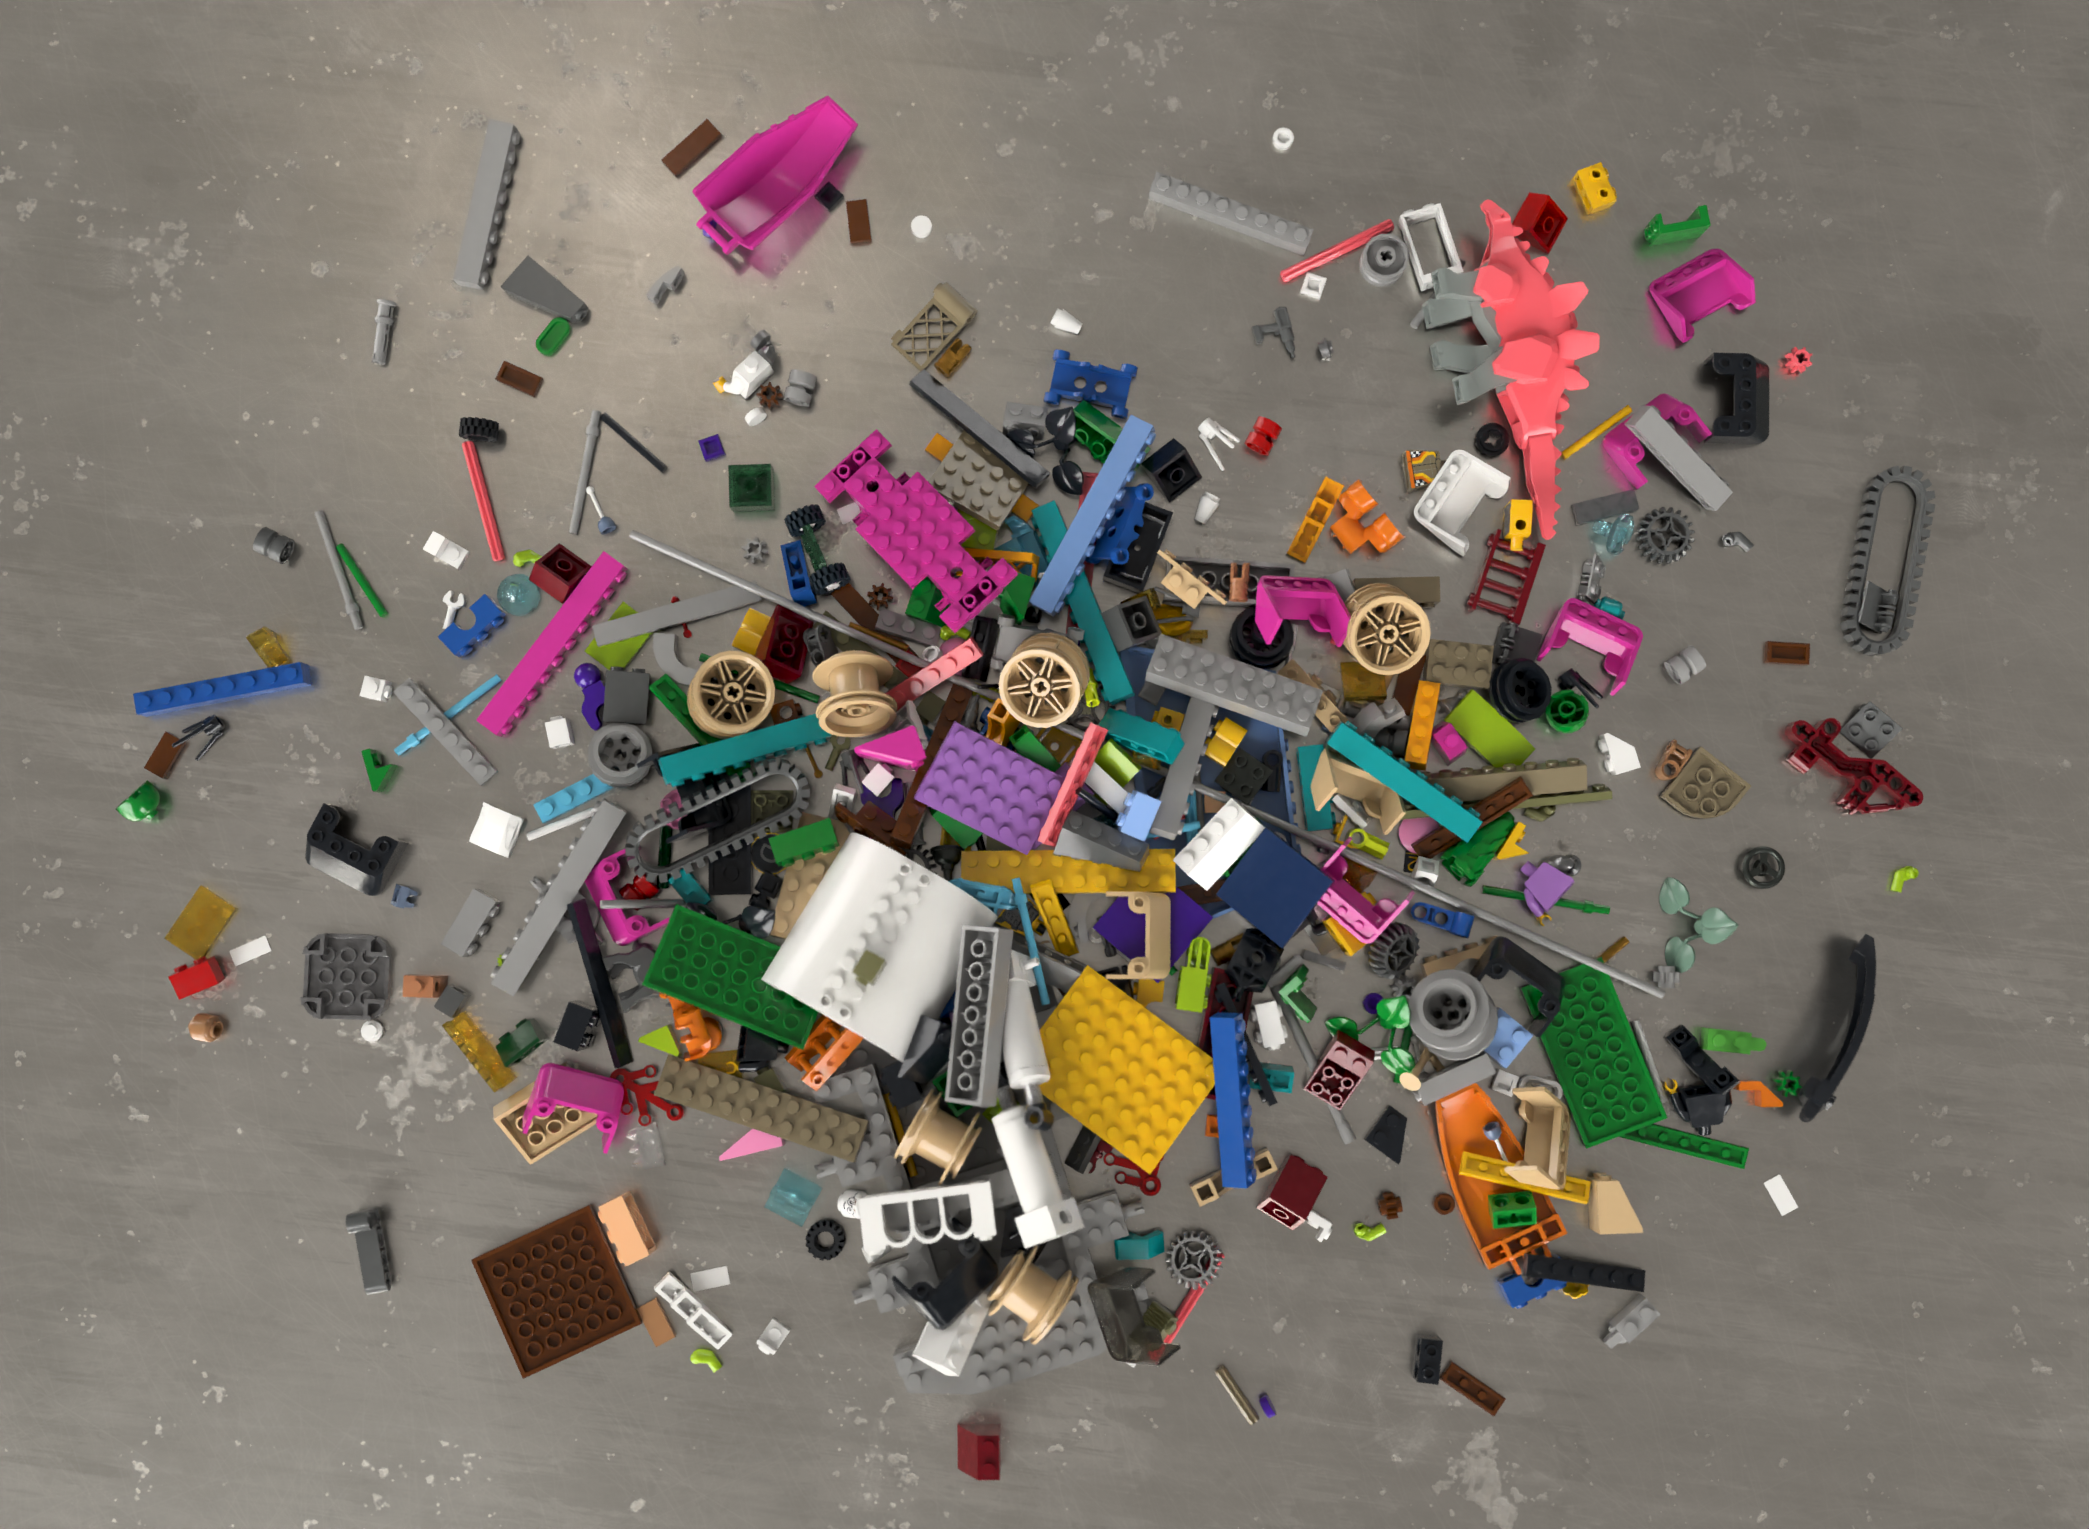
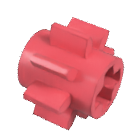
M1794 347L1791 349L1792 353L1785 355V358L1788 359L1785 366L1792 369L1791 373L1798 369L1800 373L1806 371L1805 367L1812 365V362L1809 361L1812 353H1808L1806 347H1803L1801 350Z

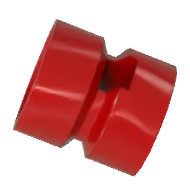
M1259 416L1253 426L1254 432L1249 433L1245 445L1259 454L1268 456L1274 445L1272 441L1277 440L1282 428L1274 421Z
M645 873L641 878L636 875L633 878V884L627 883L619 890V893L625 900H646V898L651 899L660 889L657 888L655 883L646 881Z

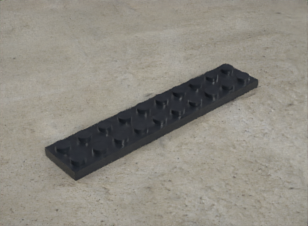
M751 684L747 685V690H751ZM729 689L728 696L732 695L734 698L737 693ZM708 699V705L714 706V700ZM745 705V711L747 713L751 712V706ZM724 713V718L729 720L732 718V715ZM749 761L748 763L751 765L750 770L752 772V761ZM726 772L717 775L719 781L725 778L728 785L732 784L730 776ZM752 784L725 796L731 810V819L723 825L708 830V845L751 825ZM744 838L740 840L742 848L735 851L731 844L728 845L730 854L723 857L721 851L718 850L716 851L718 859L713 862L708 857L709 895L752 894L751 844L747 845Z

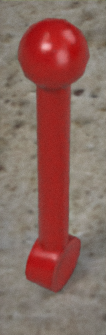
M674 596L671 602H679V598ZM683 623V635L685 638H690L692 632L688 630L686 623Z

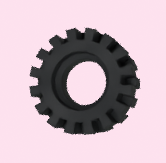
M478 417L460 418L459 437L478 442H496L498 440L499 423L493 420H486L485 418L479 419Z
M828 1219L820 1220L813 1224L805 1239L806 1247L809 1249L808 1252L812 1253L814 1258H820L822 1261L824 1259L831 1260V1258L838 1256L844 1248L846 1240L845 1232L841 1229V1225L839 1223L836 1224L833 1220L828 1221ZM829 1232L832 1234L834 1243L831 1247L823 1248L818 1244L817 1238L820 1233Z

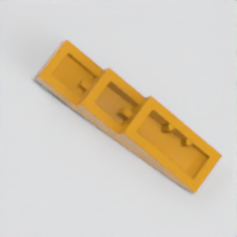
M1325 476L1287 552L1288 555L1306 563L1344 487L1343 484Z

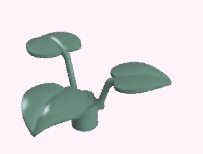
M1667 877L1659 895L1662 909L1668 914H1676L1680 910L1681 913L1697 919L1694 924V929L1697 932L1696 935L1688 937L1684 941L1680 937H1673L1665 948L1667 966H1675V972L1683 973L1693 966L1696 958L1694 948L1688 942L1703 937L1704 941L1709 944H1718L1727 939L1739 925L1719 908H1709L1704 912L1703 916L1686 911L1683 907L1687 906L1690 902L1687 888L1675 878Z

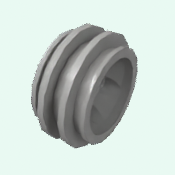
M612 723L602 727L593 735L588 746V763L593 774L602 783L612 787H628L643 779L650 769L651 765L637 767V763L652 755L650 741L647 735L638 727L629 723ZM627 739L630 742L625 745L621 742V740ZM612 741L614 745L610 748L607 747L606 744ZM638 749L640 751V754L638 756H634L632 754V751ZM619 754H622V757L626 758L623 761H619V759L615 757ZM606 755L609 758L608 761L602 762L600 760L601 756ZM630 764H633L634 767L628 770L627 768Z

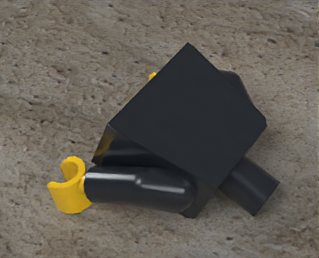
M741 1025L736 1062L740 1063L727 1062L726 1065H734V1070L726 1073L733 1075L737 1071L740 1073L757 1072L767 1067L770 1061L776 1060L777 1053L786 1054L789 1044Z
M1671 1079L1674 1085L1672 1089H1669L1664 1081L1663 1088L1670 1092L1669 1098L1674 1110L1683 1121L1689 1122L1693 1128H1698V1134L1710 1135L1712 1133L1711 1126L1721 1124L1732 1105L1731 1090L1722 1096L1712 1092L1706 1085L1681 1088L1679 1092H1676L1678 1086L1676 1080Z

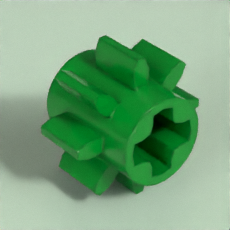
M1788 1070L1786 1075L1784 1072L1779 1071V1077L1773 1079L1777 1086L1774 1090H1782L1781 1094L1784 1097L1788 1096V1092L1796 1096L1795 1091L1798 1088H1802L1798 1082L1801 1077H1793V1071ZM1786 1079L1790 1080V1082H1788L1789 1087H1785V1085L1787 1084Z

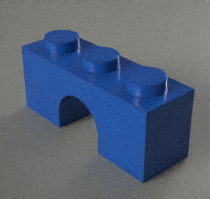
M486 594L482 595L469 607L476 617L475 625L471 629L463 630L458 624L453 622L438 636L448 649L458 657L468 655L476 642L483 641L488 636V631L493 627H498L504 621L505 612Z
M1557 1254L1552 1255L1554 1258H1560ZM1516 1273L1497 1281L1508 1305L1512 1308L1516 1307V1309L1526 1306L1528 1304L1527 1301L1533 1298L1537 1300L1545 1297L1547 1292L1552 1289L1560 1290L1567 1286V1282L1542 1278H1538L1532 1284H1526L1522 1276Z

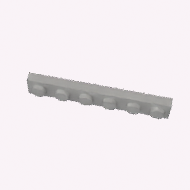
M408 678L393 691L480 786L498 772L411 678Z

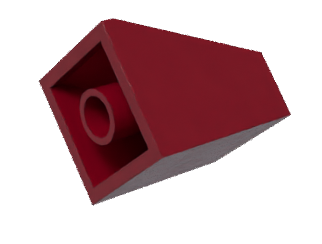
M1291 1154L1282 1163L1256 1208L1289 1229L1294 1230L1307 1220L1328 1177L1319 1168L1311 1167L1301 1157Z
M958 1424V1469L976 1480H1000L1001 1424Z

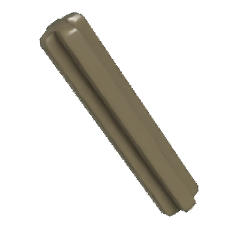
M1225 1366L1219 1367L1215 1371L1217 1377L1250 1425L1256 1423L1259 1420V1416Z

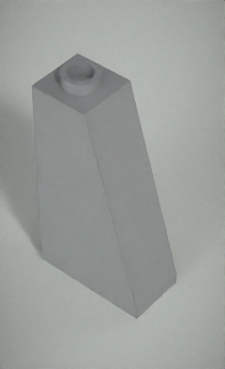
M1482 1052L1474 1058L1460 1060L1420 1080L1421 1087L1412 1092L1417 1102L1421 1101L1426 1106L1496 1074L1487 1053Z

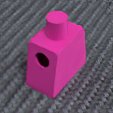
M1441 721L1433 727L1431 744L1447 766L1466 754L1468 747L1451 723Z

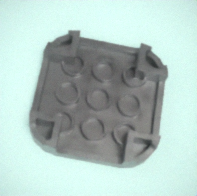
M325 933L312 938L307 946H304L302 953L305 954L303 997H300L301 1005L304 1006L313 1018L369 1020L384 1014L389 1007L392 976V950L385 939L368 934Z

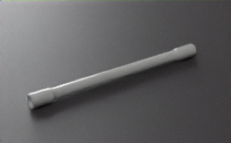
M1282 983L1270 988L1276 1002L1281 1005L1286 1021L1311 1072H1313L1318 1060L1292 1006L1285 1004L1280 998L1278 991ZM1327 1104L1344 1143L1348 1144L1356 1140L1355 1134L1342 1110L1339 1111Z

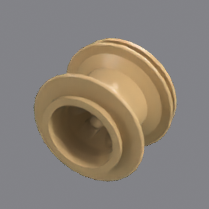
M860 650L841 652L820 663L813 671V681L820 688L830 692V697L822 701L816 709V717L819 720L820 727L827 733L841 737L868 736L890 727L896 719L897 702L890 695L880 692L879 687L892 677V664L879 655Z
M931 1089L904 1135L894 1158L897 1159L901 1156L903 1158L901 1165H904L907 1159L916 1153L945 1170L938 1183L941 1186L948 1173L953 1175L951 1179L954 1180L982 1127L978 1129L973 1128L980 1116V1112H977L969 1126L941 1110L940 1100L943 1092L941 1091L936 1096L934 1095L935 1090Z
M1037 1245L1026 1256L1023 1255L1024 1251L1019 1250L1012 1257L987 1296V1300H993L988 1310V1316L995 1314L1002 1305L1028 1323L1023 1333V1340L1027 1341L1031 1338L1030 1342L1033 1345L1037 1344L1056 1322L1073 1295L1079 1281L1078 1277H1072L1071 1270H1067L1056 1280L1034 1265L1032 1260L1037 1252Z

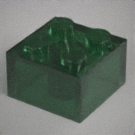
M771 464L728 465L729 507L733 512L775 510L774 468Z

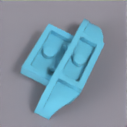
M1011 516L1005 520V523L1013 533L1011 535L1012 540L996 547L995 550L1028 552L1039 556L1037 580L1034 582L1037 588L1039 573H1045L1049 566L1046 552L1039 541L1037 532L1025 521L1016 516ZM1026 564L1020 569L1022 574L1031 576L1032 565Z
M963 878L948 881L974 897L995 914H997L998 908L1006 910L1018 908L1014 901L1015 893L1005 886L969 881Z

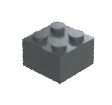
M1147 596L1116 605L1101 613L1117 653L1149 642L1162 634Z

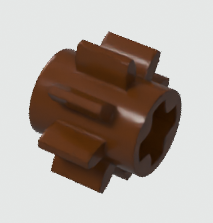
M771 382L765 387L760 385L761 393H756L758 398H763L760 401V405L767 404L769 410H771L773 405L780 406L778 401L784 397L783 394L777 393L781 389L780 386L777 385L774 388ZM769 392L773 393L771 399H767L766 397L769 396Z
M884 583L879 587L873 584V592L867 593V596L872 598L869 601V605L874 604L877 606V610L882 606L887 609V601H893V597L888 596L892 589H886ZM879 593L883 594L882 600H878Z
M1393 1192L1383 1193V1199H1378L1380 1215H1386L1388 1220L1398 1218L1397 1213L1403 1212L1400 1196L1394 1197Z

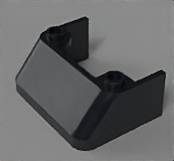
M696 743L657 752L637 763V767L640 768L654 764L657 773L663 777L658 763L660 758L697 748L701 745ZM713 772L705 774V778L698 781H693L692 778L684 780L685 784L676 787L680 798L688 796L691 803L695 801L693 793L699 790L703 797L707 796L705 787L713 784L716 791L720 789L717 783L719 779L717 775H713ZM726 797L720 798L681 818L678 822L680 832L666 839V843L690 838L729 822L731 810Z
M1503 936L1496 937L1469 974L1480 982L1485 974L1492 979L1498 980L1502 979L1511 970L1541 991L1543 995L1538 1001L1540 1013L1527 1030L1540 1038L1560 1010L1565 980L1561 975L1510 939Z
M955 1217L951 1219L954 1231L964 1232L968 1230ZM973 1234L968 1238L960 1240L958 1244L959 1251L965 1259L935 1289L924 1281L918 1282L911 1289H908L895 1275L891 1278L896 1291L936 1329L943 1330L948 1328L998 1278L999 1269L997 1263L978 1238H974Z

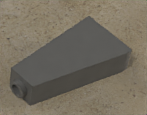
M528 255L500 286L508 295L553 315L562 317L574 324L578 320H583L589 309L580 298Z

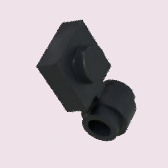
M764 870L754 888L760 893H753L748 904L767 909L770 902L767 896L775 899L784 879Z

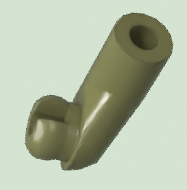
M1547 805L1538 809L1527 807L1523 815L1542 822L1555 814L1556 806Z

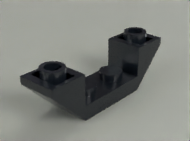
M1684 1025L1666 1037L1684 1064L1712 1092L1723 1096L1740 1083L1726 1067L1721 1068L1699 1046L1697 1038Z

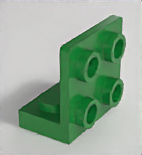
M1302 964L1285 979L1278 993L1285 1004H1290L1294 1008L1295 1014L1299 1019L1309 1023L1317 1007L1300 990L1304 986L1303 983L1308 979L1306 975L1309 971Z

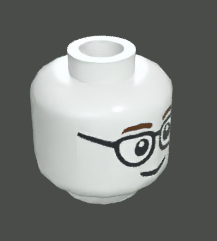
M847 1189L843 1194H840L838 1210L841 1211V1214L844 1217L860 1219L858 1198L867 1195L866 1192Z

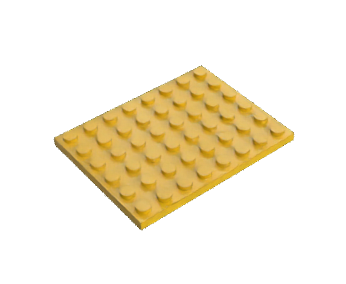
M1088 965L1040 1028V1035L1051 1076L1047 1082L1039 1085L1041 1093L1149 1174L1154 1170L1215 1085L1212 1057Z

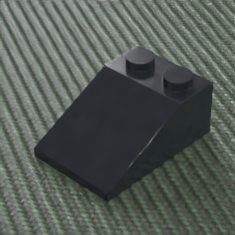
M921 1014L898 1077L927 1085L949 1061L952 1024Z

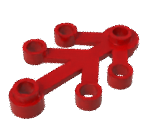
M647 1065L644 1069L628 1072L623 1068L616 1069L611 1073L610 1078L617 1080L619 1075L624 1077L622 1082L624 1087L621 1106L622 1114L630 1115L634 1111V1106L629 1101L628 1088L636 1096L640 1114L638 1122L640 1125L648 1126L652 1122L646 1100L667 1112V1117L672 1121H678L683 1118L684 1108L680 1104L671 1105L651 1093V1091L656 1090L659 1081L643 1085L633 1082V1080L642 1077H655L657 1069L654 1066ZM650 1067L654 1070L651 1076L646 1073V1070ZM626 1104L630 1105L631 1110L628 1113H625L623 1110V1107ZM673 1108L679 1110L677 1116H672L671 1110ZM645 1115L649 1118L647 1124H643L641 1121Z
M1112 1152L1104 1155L1103 1160L1106 1165H1117L1137 1170L1141 1177L1128 1176L1124 1171H1117L1114 1176L1116 1183L1138 1186L1142 1193L1147 1196H1154L1160 1191L1161 1182L1157 1174L1160 1162L1164 1156L1151 1174H1148L1129 1159L1117 1157ZM1108 1155H1112L1114 1157V1161L1108 1163L1106 1161V1157ZM1124 1174L1125 1179L1118 1181L1117 1175ZM1148 1181L1154 1182L1152 1189L1146 1187Z

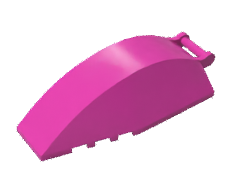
M829 96L805 107L806 110L797 115L792 114L788 116V119L782 123L771 125L770 129L765 132L754 134L693 189V194L707 212L699 219L696 226L700 230L704 229L723 248L722 251L726 255L730 254L739 244L750 250L755 249L813 196L851 138L858 124ZM712 220L732 237L729 242L710 224Z

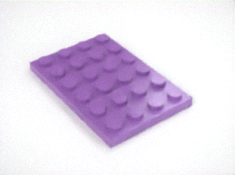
M954 721L920 784L914 799L1028 855L1049 816V811L1055 803L1058 791L1062 787L1065 777Z

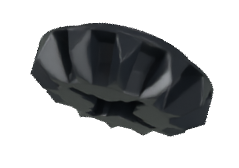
M1497 423L1483 425L1476 435V446H1478L1481 453L1488 455V457L1502 454L1507 449L1510 441L1507 430ZM1489 434L1493 438H1499L1495 442V446L1492 443L1486 442L1489 439Z

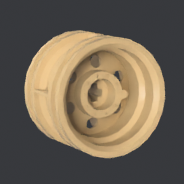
M1385 583L1368 584L1357 589L1344 602L1351 618L1348 622L1347 636L1343 645L1369 671L1382 675L1398 674L1410 669L1425 654L1431 634L1427 615L1415 601L1398 587ZM1379 606H1382V607H1383V610H1382V611H1377V612H1376V608H1377V607H1379ZM1400 610L1403 611V615L1401 617H1399ZM1363 621H1366L1365 628H1361ZM1385 629L1389 630L1387 634L1384 633ZM1372 644V646L1369 649L1365 646Z
M1039 633L1030 636L1016 648L1001 672L999 692L1004 706L1013 717L1029 726L1051 727L1062 723L1074 712L1088 686L1090 671L1087 658L1076 643L1063 635ZM1040 657L1044 661L1038 663L1036 658ZM1057 665H1061L1064 670L1061 671ZM1067 687H1068V691H1067V692H1063V691L1061 690V688H1067Z
M725 651L710 657L695 674L687 692L688 710L694 723L705 733L719 739H728L752 732L767 717L775 699V686L768 668L756 657L742 651ZM736 670L738 677L733 678L731 671ZM713 677L717 678L718 684H711L710 679ZM753 684L755 690H747V685ZM729 689L737 693L734 698L732 695L728 696ZM713 699L714 706H709L707 700ZM744 706H751L752 711L747 713ZM724 713H730L732 718L729 720L725 719Z

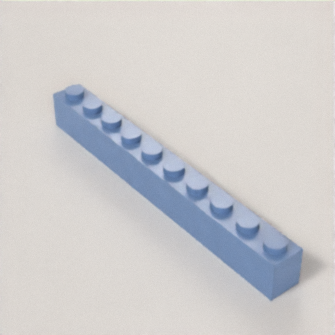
M1130 415L1029 600L1032 606L1053 617L1056 613L1061 612L1066 594L1069 595L1074 588L1075 583L1073 581L1077 575L1080 576L1083 572L1085 559L1092 555L1096 539H1100L1105 531L1104 524L1107 519L1110 520L1113 517L1116 502L1122 500L1127 482H1131L1135 476L1136 471L1134 469L1138 463H1142L1146 452H1144L1146 447L1151 445L1156 437L1153 425Z

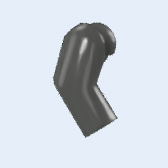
M1729 532L1722 537L1724 545H1739L1746 552L1754 546L1741 532Z

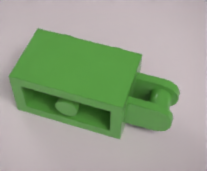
M1701 1027L1700 1047L1705 1050L1750 1055V1050L1763 1051L1766 1048V1041L1764 1039L1752 1037V1033Z

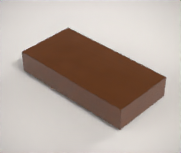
M867 199L846 201L851 244L872 242Z
M503 361L495 380L535 398L543 378Z
M1765 642V663L1809 665V643Z
M165 731L144 768L165 779L186 742L175 748L172 747V744L180 738Z

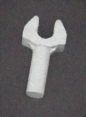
M450 590L445 594L443 602L447 604L448 611L443 629H446L454 622L456 611L461 607H465L466 599L464 594L460 593L458 601L455 603L452 602L453 591Z

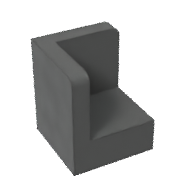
M453 984L447 985L434 1007L450 1018H456L471 995Z

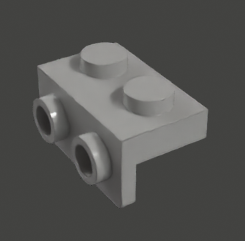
M1007 402L1002 433L1007 435L1014 429L1022 428L1029 430L1034 435V439L1043 440L1048 408Z

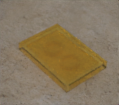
M200 885L164 939L194 959L206 956L238 908L204 885Z

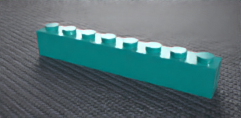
M812 714L660 758L658 763L665 785L671 784L672 787H677L685 784L684 780L692 778L693 781L704 779L705 774L713 772V775L726 772L725 768L733 766L734 769L745 767L746 762L754 760V763L763 762L770 755H774L776 758L786 755L787 750L794 749L797 752L806 749L808 744L815 743V746L827 743V739H829L831 734L820 727L816 714Z
M1340 720L1326 740L1329 746L1468 843L1483 823L1479 818L1481 815L1479 812L1471 807L1469 809L1463 807V801L1455 795L1451 797L1444 793L1446 789L1435 782L1432 785L1426 781L1428 777L1419 770L1415 773L1409 769L1410 764L1404 759L1399 758L1397 760L1392 757L1393 752L1384 745L1381 748L1375 745V739L1367 733H1364V735L1356 731L1358 727L1347 720L1344 723Z

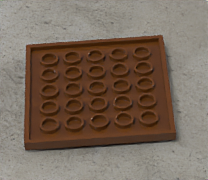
M591 1204L471 1260L523 1379L643 1323Z

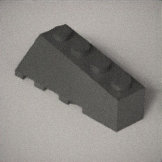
M1071 810L1062 826L1053 855L1060 857L1061 855L1068 856L1075 860H1089L1096 864H1110L1113 867L1140 872L1149 856V844Z

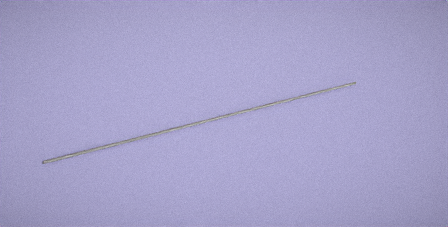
M632 530L629 538L920 668L930 664L928 661ZM957 674L947 679L994 701L997 698L1001 699L999 693L990 689H978L977 686L979 684ZM1064 722L1052 726L1081 740L1084 738V731ZM1103 740V743L1100 748H1102L1107 743V741ZM1123 749L1140 766L1164 777L1167 776V768ZM1192 781L1196 783L1194 790L1226 804L1232 798L1199 782ZM1237 800L1258 819L1334 853L1340 848V845ZM1345 848L1340 853L1343 857L1661 999L1665 995L1666 991L1349 849Z

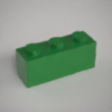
M830 818L768 838L777 865L783 867L792 866L795 864V861L802 858L803 860L812 859L815 857V854L820 852H833L836 850L835 847L840 846Z

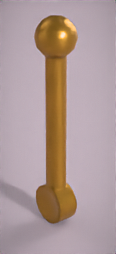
M807 745L805 750L814 768V776L821 778L823 773L818 769Z

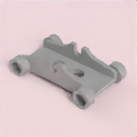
M999 614L997 624L1001 625L997 651L996 656L991 657L990 666L1003 670L1002 664L1004 662L1007 663L1016 648L1032 635L1055 633L1069 638L1078 645L1079 640H1083L1085 631L1077 627H1068L1067 634L1048 628L1041 630L1038 629V626L1014 624L1015 616ZM1040 657L1036 658L1038 663L1044 661ZM1057 665L1061 671L1064 670L1061 665Z

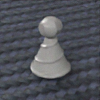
M1460 689L1457 696L1439 700L1438 703L1442 708L1439 710L1440 713L1445 712L1448 715L1459 701L1466 696L1467 690Z

